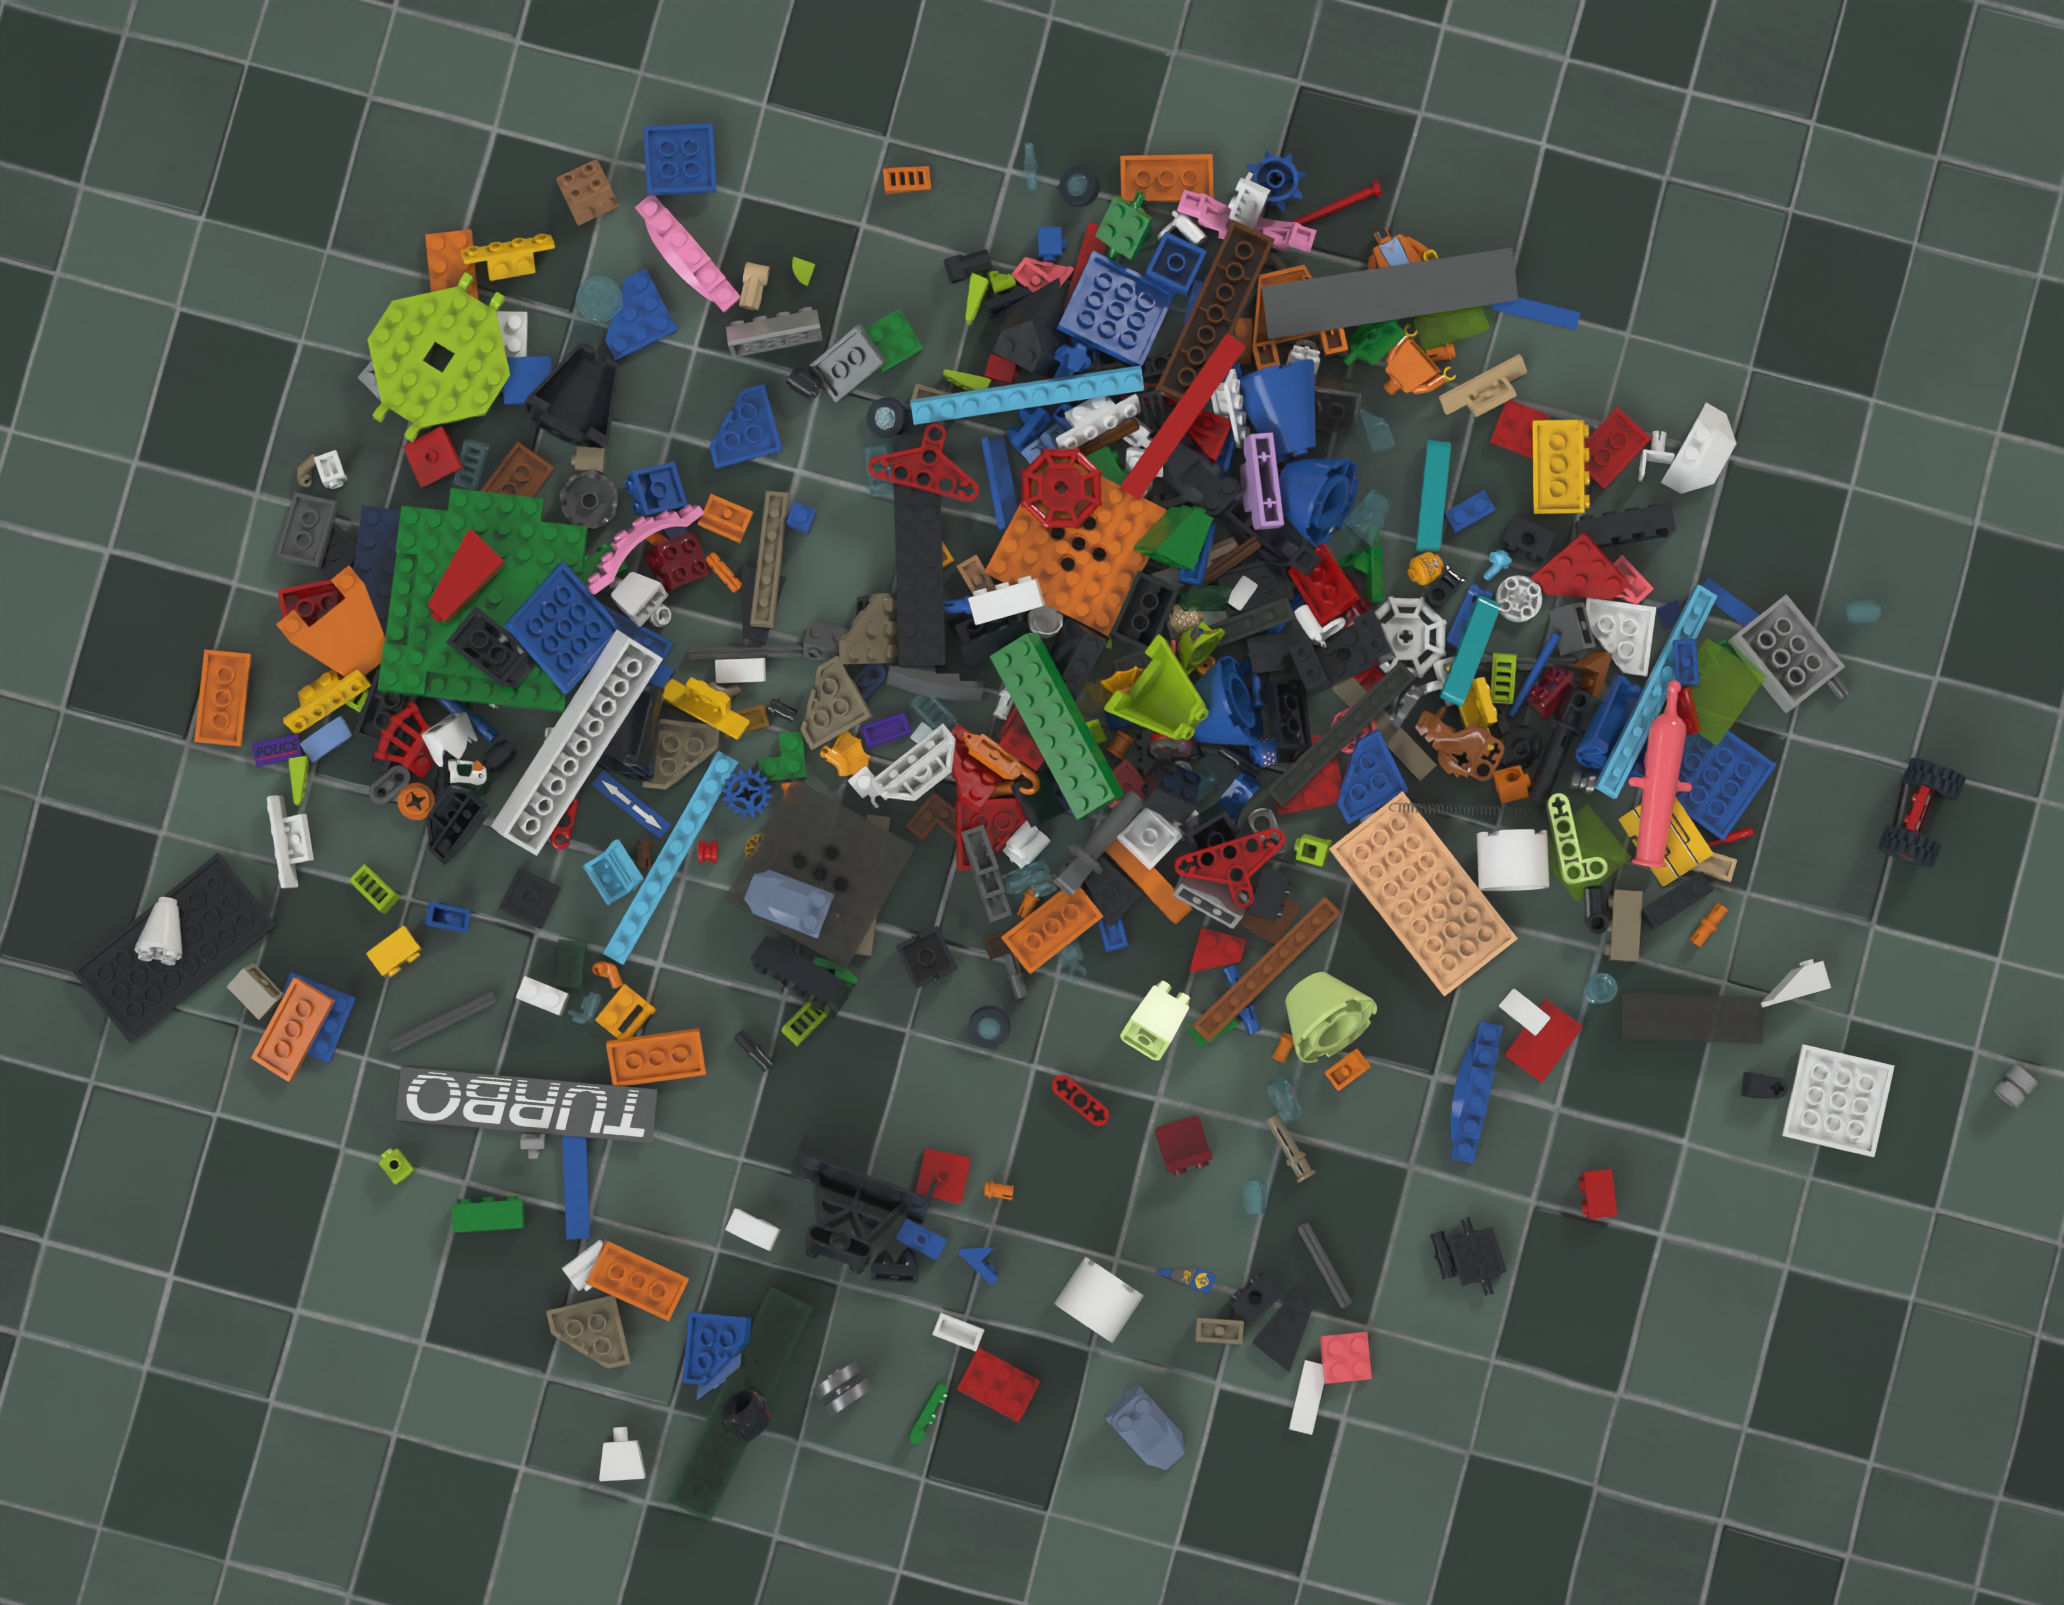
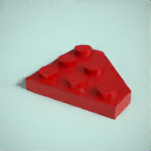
M1585 532L1581 533L1531 575L1534 582L1547 595L1612 600L1630 585V582Z
M957 723L950 732L955 738L951 773L953 779L956 780L958 799L978 813L1004 778L968 753L969 749L962 735L963 733H972Z
M1324 734L1311 737L1312 745ZM1337 756L1327 763L1283 807L1275 801L1278 816L1336 804L1343 783Z
M1015 797L989 798L978 813L962 801L955 800L956 869L971 870L961 832L984 825L993 853H995L1010 839L1009 837L1017 828L1023 825L1026 817Z

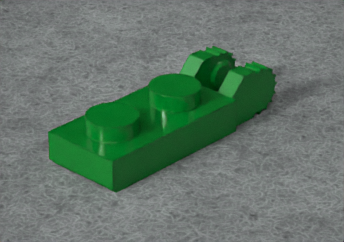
M940 1382L936 1383L910 1429L908 1435L910 1443L918 1445L926 1436L925 1426H930L937 1415L934 1412L937 1405L940 1404L942 1406L948 1396V1393L945 1392L947 1390L946 1385Z

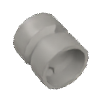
M2014 1064L2006 1074L2007 1079L2001 1080L1993 1091L2008 1105L2018 1109L2025 1100V1093L2030 1094L2038 1085V1082L2024 1069Z

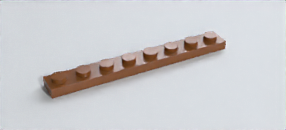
M1324 897L1210 1007L1192 1027L1207 1042L1212 1040L1317 938L1341 912Z

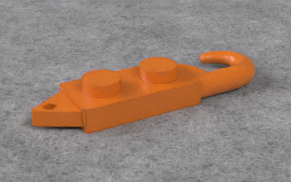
M963 733L962 738L969 749L968 753L1004 779L1014 780L1021 774L1029 779L1033 784L1032 788L1025 789L1021 787L1019 788L1020 792L1031 795L1039 790V777L1035 772L1019 762L1018 758L1000 747L983 733L981 735Z

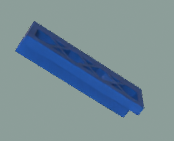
M988 437L981 438L999 533L1005 532L1018 506L1004 437L988 440Z

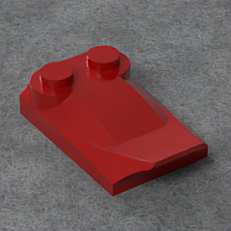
M331 579L277 590L283 618L295 610L308 627H311L345 599Z

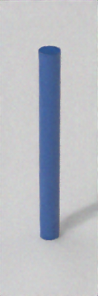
M1552 632L1507 713L1508 715L1516 718L1525 702V698L1529 695L1528 691L1534 686L1561 636Z

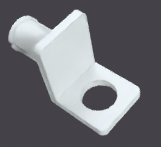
M1659 431L1652 432L1651 450L1644 449L1640 457L1639 482L1643 480L1646 461L1672 464L1674 453L1664 452L1666 432L1661 431L1660 436Z

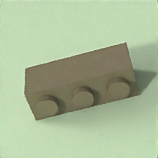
M1613 890L1612 895H1608L1607 909H1611V917L1607 918L1609 926L1606 932H1610L1609 941H1605L1604 954L1608 955V961L1634 963L1639 961L1643 891Z

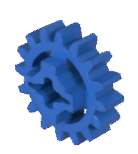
M751 767L748 768L747 772L739 768L738 775L731 772L732 779L725 778L724 780L728 787H722V792L727 793V795L722 797V800L729 801L726 806L727 810L733 807V815L742 812V818H745L747 813H750L752 818L755 817L756 810L762 814V805L769 806L766 798H772V794L767 792V790L772 788L771 784L765 785L768 779L767 776L760 778V770H757L754 774ZM748 778L755 779L759 784L754 785L750 783ZM739 780L740 785L738 789L731 792L732 786ZM747 787L750 791H754L750 793L749 798H746L745 795L740 794L743 792V788ZM762 794L761 800L755 805L754 799L757 795ZM739 800L745 803L746 808L737 805L734 801Z

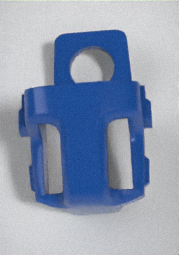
M1080 343L1074 346L1063 344L1055 352L1054 359L1058 360L1060 365L1054 378L1073 376L1074 372L1083 373L1085 369H1088L1091 365V359L1087 356V347Z

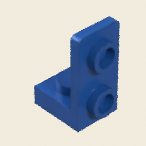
M1243 771L1217 803L1227 811L1229 817L1233 820L1248 800L1260 789L1262 784Z

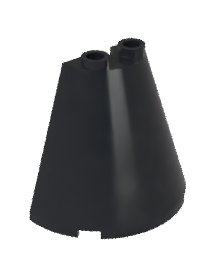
M579 342L526 398L524 410L526 413L530 412L532 414L531 420L538 427L564 442L575 446H580L584 443L589 444L588 447L604 448L609 443L620 365L614 362V359L608 355H602L601 357L596 355L591 345Z
M652 685V687L645 686L595 764L596 767L607 772L618 773L620 777L638 782H651L653 780L664 688L657 685Z

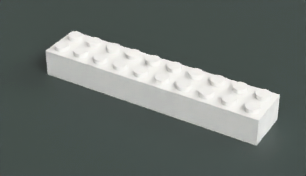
M616 630L491 827L503 837L537 856L663 659L632 638Z

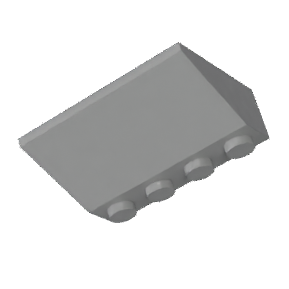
M812 307L799 309V313L795 314L781 312L777 313L774 318L767 319V316L753 318V322L744 323L743 320L730 323L731 326L726 327V333L732 358L822 341L823 337L817 309L812 310Z
M1787 594L1727 641L1785 713L1796 707L1845 667Z

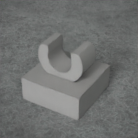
M522 1133L520 1139L521 1149H528L529 1159H538L539 1149H544L546 1134Z

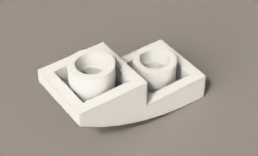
M765 658L715 660L716 683L766 681Z
M1514 988L1499 1005L1504 1012L1515 1021H1518L1534 1036L1538 1034L1550 1019L1546 1013Z
M735 1208L725 1230L771 1251L781 1229Z

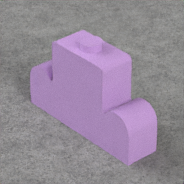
M1273 432L1250 434L1244 439L1246 463L1240 466L1241 485L1245 490L1243 495L1245 512H1252V522L1255 530L1280 528L1284 525Z

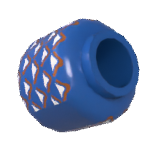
M1270 734L1260 737L1258 739L1261 741L1259 744L1249 747L1250 757L1254 764H1258L1262 768L1278 764L1276 763L1274 735Z

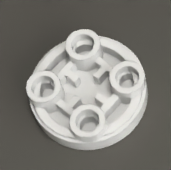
M1517 575L1508 577L1500 584L1496 591L1495 602L1501 604L1499 613L1504 618L1512 622H1525L1538 613L1542 604V593L1540 586L1532 579Z

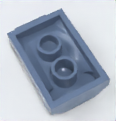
M768 870L753 875L744 900L748 903L752 914L818 939L835 894Z
M1139 1384L1132 1388L1103 1415L1147 1465L1167 1470L1186 1452L1183 1444V1433Z

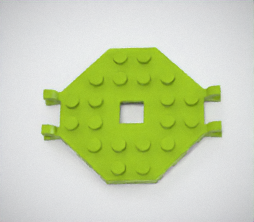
M466 272L463 274L457 287L393 300L367 339L381 404L372 416L375 420L382 423L389 410H392L411 422L412 425L407 429L404 436L412 443L421 429L486 415L511 377L497 318V311L504 303L505 297L496 292L489 306L472 297L466 291L474 279ZM435 343L454 353L443 373L424 362L425 357Z

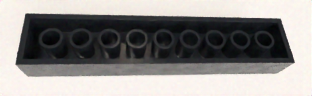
M924 434L892 435V453L921 447ZM929 434V438L937 441L939 440V434ZM926 451L923 454V460L927 463H932L936 459V454L933 451ZM899 467L895 470L894 475L897 479L903 480L907 477L908 471L903 467ZM921 473L917 477V482L925 486L930 482V476L926 473ZM893 483L899 666H935V668H946L941 495Z

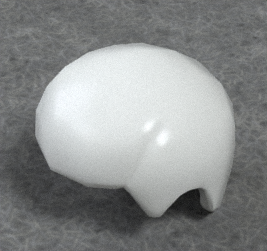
M1046 605L1031 609L1027 615L1029 631L1031 633H1038L1040 638L1043 639L1055 636L1063 626V614Z

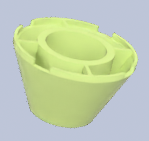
M1326 972L1312 974L1300 981L1289 992L1285 1000L1296 1054L1301 1061L1308 1063L1317 1062V1057L1324 1054L1330 1057L1350 1045L1371 1024L1370 1016L1372 1013L1375 1015L1377 1012V1005L1372 998Z

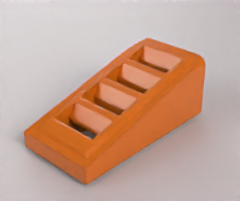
M929 166L883 169L885 194L931 190ZM918 173H923V185H919ZM909 174H914L915 185H910ZM900 175L905 176V185H901ZM891 176H895L896 186L891 185Z

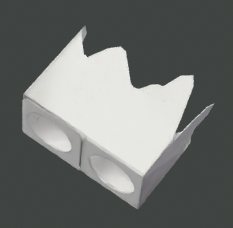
M466 712L451 713L421 735L433 760L439 767H443L445 751L460 759L466 749L467 740L471 744L472 740L478 741Z
M1257 809L1247 818L1252 833L1258 832L1254 828V820L1259 816H1265L1269 819V828H1278L1276 819L1269 809ZM1274 832L1271 833V838L1276 841L1280 839V835H1276ZM1263 835L1259 836L1263 842L1265 840L1263 839ZM1285 843L1274 855L1285 852Z

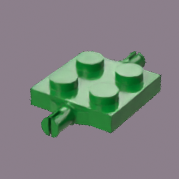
M1137 191L1132 202L1126 201L1119 195L1113 197L1095 235L1110 247L1107 258L1115 261L1118 253L1123 254L1130 260L1136 258L1154 221V218L1146 214L1140 207L1146 196L1145 193Z
M1401 319L1359 326L1346 338L1347 346L1352 352L1342 360L1344 364L1350 367L1359 358L1373 366L1406 336L1403 329L1397 324Z

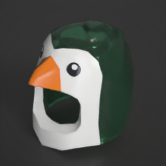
M452 758L448 760L450 785L470 789L479 797L485 796L488 793L492 781L490 780L487 768L482 766L478 760L475 762Z

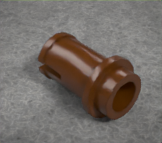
M638 840L637 845H635L637 847L636 867L652 868L651 847H654L652 840Z

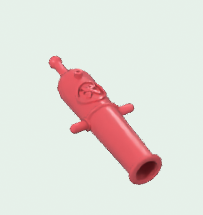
M1676 680L1668 683L1667 689L1669 694L1664 714L1658 715L1652 721L1649 728L1648 746L1644 759L1645 774L1642 778L1631 777L1629 779L1631 786L1641 787L1643 790L1636 858L1632 859V863L1648 867H1666L1664 856L1675 795L1679 791L1689 792L1692 789L1690 783L1678 780L1687 732L1685 723L1677 715L1676 705L1681 684Z

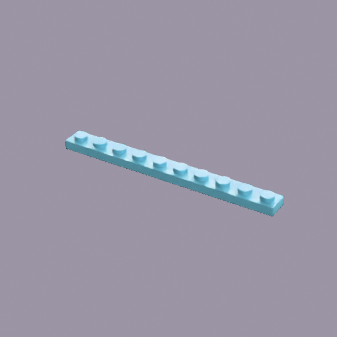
M1140 365L913 399L910 402L913 422L916 425L1143 391L1144 385Z
M1699 584L1694 586L1594 788L1613 799L1618 797L1649 735L1651 723L1660 713L1666 700L1665 692L1668 691V683L1675 680L1673 640L1696 639L1717 598V595Z
M720 751L717 752L603 952L604 955L622 965L626 963L721 796L722 787H726L725 778L730 780V773L735 771L739 764L738 761Z

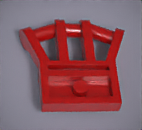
M410 701L406 704V708L395 716H391L389 719L391 722L386 729L381 731L378 750L374 753V757L399 762L423 779L435 762L421 736L431 727L424 721L417 705ZM411 715L419 726L417 732L403 722ZM398 727L413 737L408 746L393 735ZM389 742H392L404 751L401 756L387 753Z

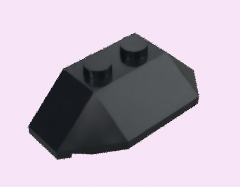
M449 785L427 815L428 850L442 864L446 865L473 838L491 813L489 806L472 790Z

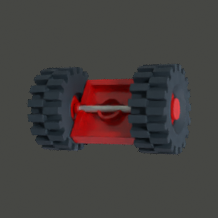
M1910 758L1903 782L1918 789L1915 790L1911 803L1914 804L1912 812H1907L1903 823V825H1906L1905 829L1891 825L1885 826L1878 845L1879 850L1908 863L1933 868L1941 844L1920 835L1933 797L1939 796L1943 799L1947 798L1957 801L1966 777L1940 764L1920 758Z

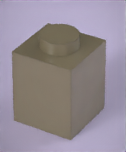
M577 446V450L572 452L571 466H575V471L582 473L593 470L604 475L606 450L604 448Z

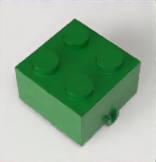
M900 308L864 329L887 361L879 368L882 374L923 351L921 343Z

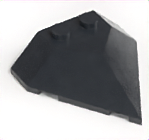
M1059 278L988 319L979 341L992 352L1035 374L1053 379L1060 365V362L1054 359L1055 352L1063 344H1066L1067 338L1066 333L1057 329L1064 314L1060 298Z

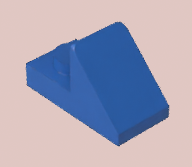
M429 902L424 925L467 933L471 910Z
M994 1248L960 1249L958 1253L991 1285L998 1279L995 1276L998 1271L989 1262L985 1265L981 1262Z

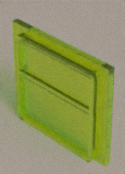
M1707 638L1697 651L1699 686H1691L1690 690L1701 728L1698 734L1718 746L1765 677L1739 660L1737 656H1733ZM1667 698L1661 708L1664 711L1667 706Z

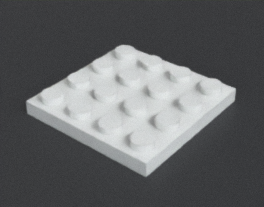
M1802 1044L1781 1136L1875 1157L1894 1065Z

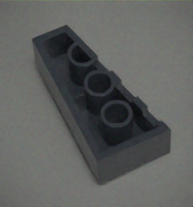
M1671 503L1653 504L1639 509V507L1629 508L1621 513L1610 511L1602 513V516L1593 518V515H1585L1579 517L1580 520L1574 524L1576 537L1585 532L1599 548L1670 537L1676 531Z
M768 936L764 937L750 957L755 971L761 975H768L775 983L786 987L832 1019L836 1017L849 998L842 979Z

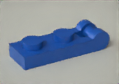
M1471 584L1447 636L1446 643L1458 647L1474 603L1471 602L1473 596L1478 597L1481 595L1491 599L1492 591L1488 589L1485 591L1478 588L1477 584Z

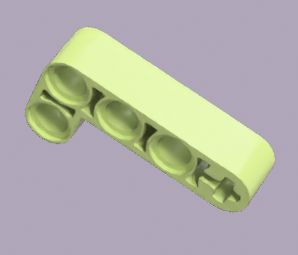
M1561 793L1552 795L1547 800L1546 810L1562 879L1568 884H1578L1601 878L1607 872L1606 861L1600 857L1582 860L1569 800ZM1555 799L1563 803V806L1560 807L1561 815L1566 813V816L1554 819V816L1559 814L1557 807H1552ZM1563 821L1568 824L1569 830L1566 834H1562L1557 830L1558 822ZM1565 844L1571 845L1574 849V853L1570 857L1565 856L1562 852V847ZM1592 862H1597L1601 865L1602 871L1600 874H1593L1591 872L1590 865ZM1569 867H1574L1578 870L1579 876L1577 879H1570L1568 877L1567 870Z

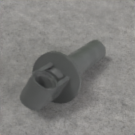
M1128 790L1082 846H1075L1072 843L1067 845L1072 854L1053 874L1051 881L1065 894L1071 896L1079 889L1092 870L1102 874L1103 869L1099 866L1100 864L1097 860L1142 808L1143 800L1136 793Z

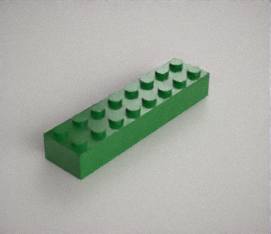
M1026 633L991 655L990 658L1076 819L1089 818L1124 797L1125 795L1039 634Z

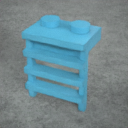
M619 839L613 841L603 854L583 866L607 905L634 891L644 879Z

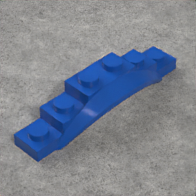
M1479 1021L1477 1035L1469 1045L1462 1061L1452 1100L1451 1139L1453 1146L1450 1159L1474 1163L1495 1073L1494 1069L1503 1026Z

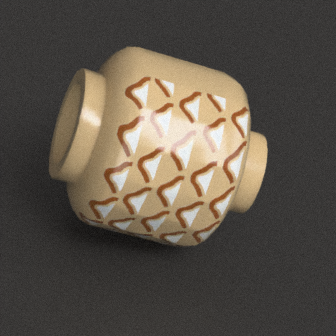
M1192 601L1175 604L1169 615L1172 630L1176 629L1177 633L1182 634L1188 628L1198 627L1199 621H1203L1201 607L1196 608Z

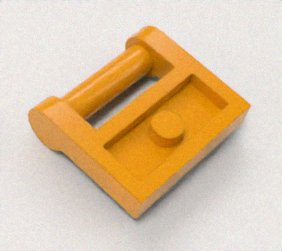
M624 984L595 1021L617 1039L631 1038L650 1015H654L657 1010ZM638 1005L643 1007L644 1009L624 1033L620 1032L618 1029Z

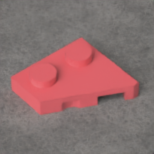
M1025 257L1011 276L1024 287L1028 286L1030 292L1033 293L1057 278L1060 280V290L1075 269L1070 266L1065 267Z
M1623 555L1613 563L1630 582V585L1616 596L1617 598L1637 605L1654 589Z

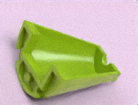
M1158 634L1145 651L1153 660L1128 694L1117 690L1103 709L1172 739L1179 740L1184 738L1189 740L1194 735L1195 728L1208 716L1209 711L1206 709L1205 703L1168 642Z

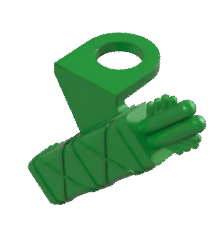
M1371 525L1368 531L1370 545L1365 546V550L1346 554L1339 560L1338 564L1341 569L1353 568L1366 574L1367 602L1382 603L1384 598L1382 546H1378L1380 541L1378 527ZM1353 557L1351 561L1345 563L1346 560Z

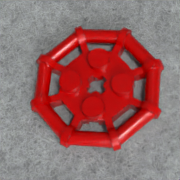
M1046 447L1042 449L1041 454L1025 470H1021V507L1029 511L1046 530L1048 528L1079 529L1081 528L1080 525L1103 504L1101 501V475L1103 472L1080 452V448L1047 449ZM1052 458H1071L1069 464H1054ZM1047 461L1049 464L1047 470L1040 476L1035 475L1034 473ZM1075 461L1089 473L1082 476L1073 467ZM1031 479L1038 482V495L1031 497ZM1092 479V497L1085 495V481ZM1059 482H1064V486H1068V490L1064 491V494H1059V491L1055 490V486H1059ZM1040 500L1050 509L1047 516L1034 504L1035 502ZM1082 500L1089 502L1076 516L1074 509ZM1054 512H1069L1071 518L1052 519Z

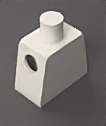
M635 572L629 573L624 580L615 577L614 581L610 583V588L614 590L611 594L612 599L618 608L638 627L645 623L668 596L660 582Z
M614 1427V1442H604L599 1480L645 1479L646 1472L639 1441H628L627 1427Z

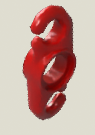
M576 796L572 800L571 806L564 813L569 815L571 819L570 824L567 827H560L557 824L550 835L552 846L558 850L566 849L569 846L568 841L563 844L557 843L556 837L562 834L567 840L571 838L570 832L575 824L578 807Z

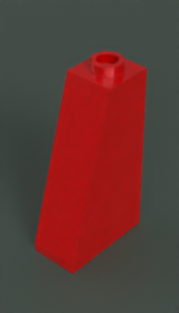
M471 529L466 533L428 604L432 610L429 614L438 623L443 620L448 625L506 566L504 560Z

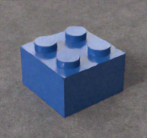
M1165 232L1147 268L1145 277L1187 298L1206 258L1207 251Z

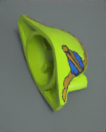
M1202 622L1198 627L1188 628L1180 635L1177 650L1181 658V665L1187 675L1209 657L1226 631L1221 628L1211 630L1205 622Z

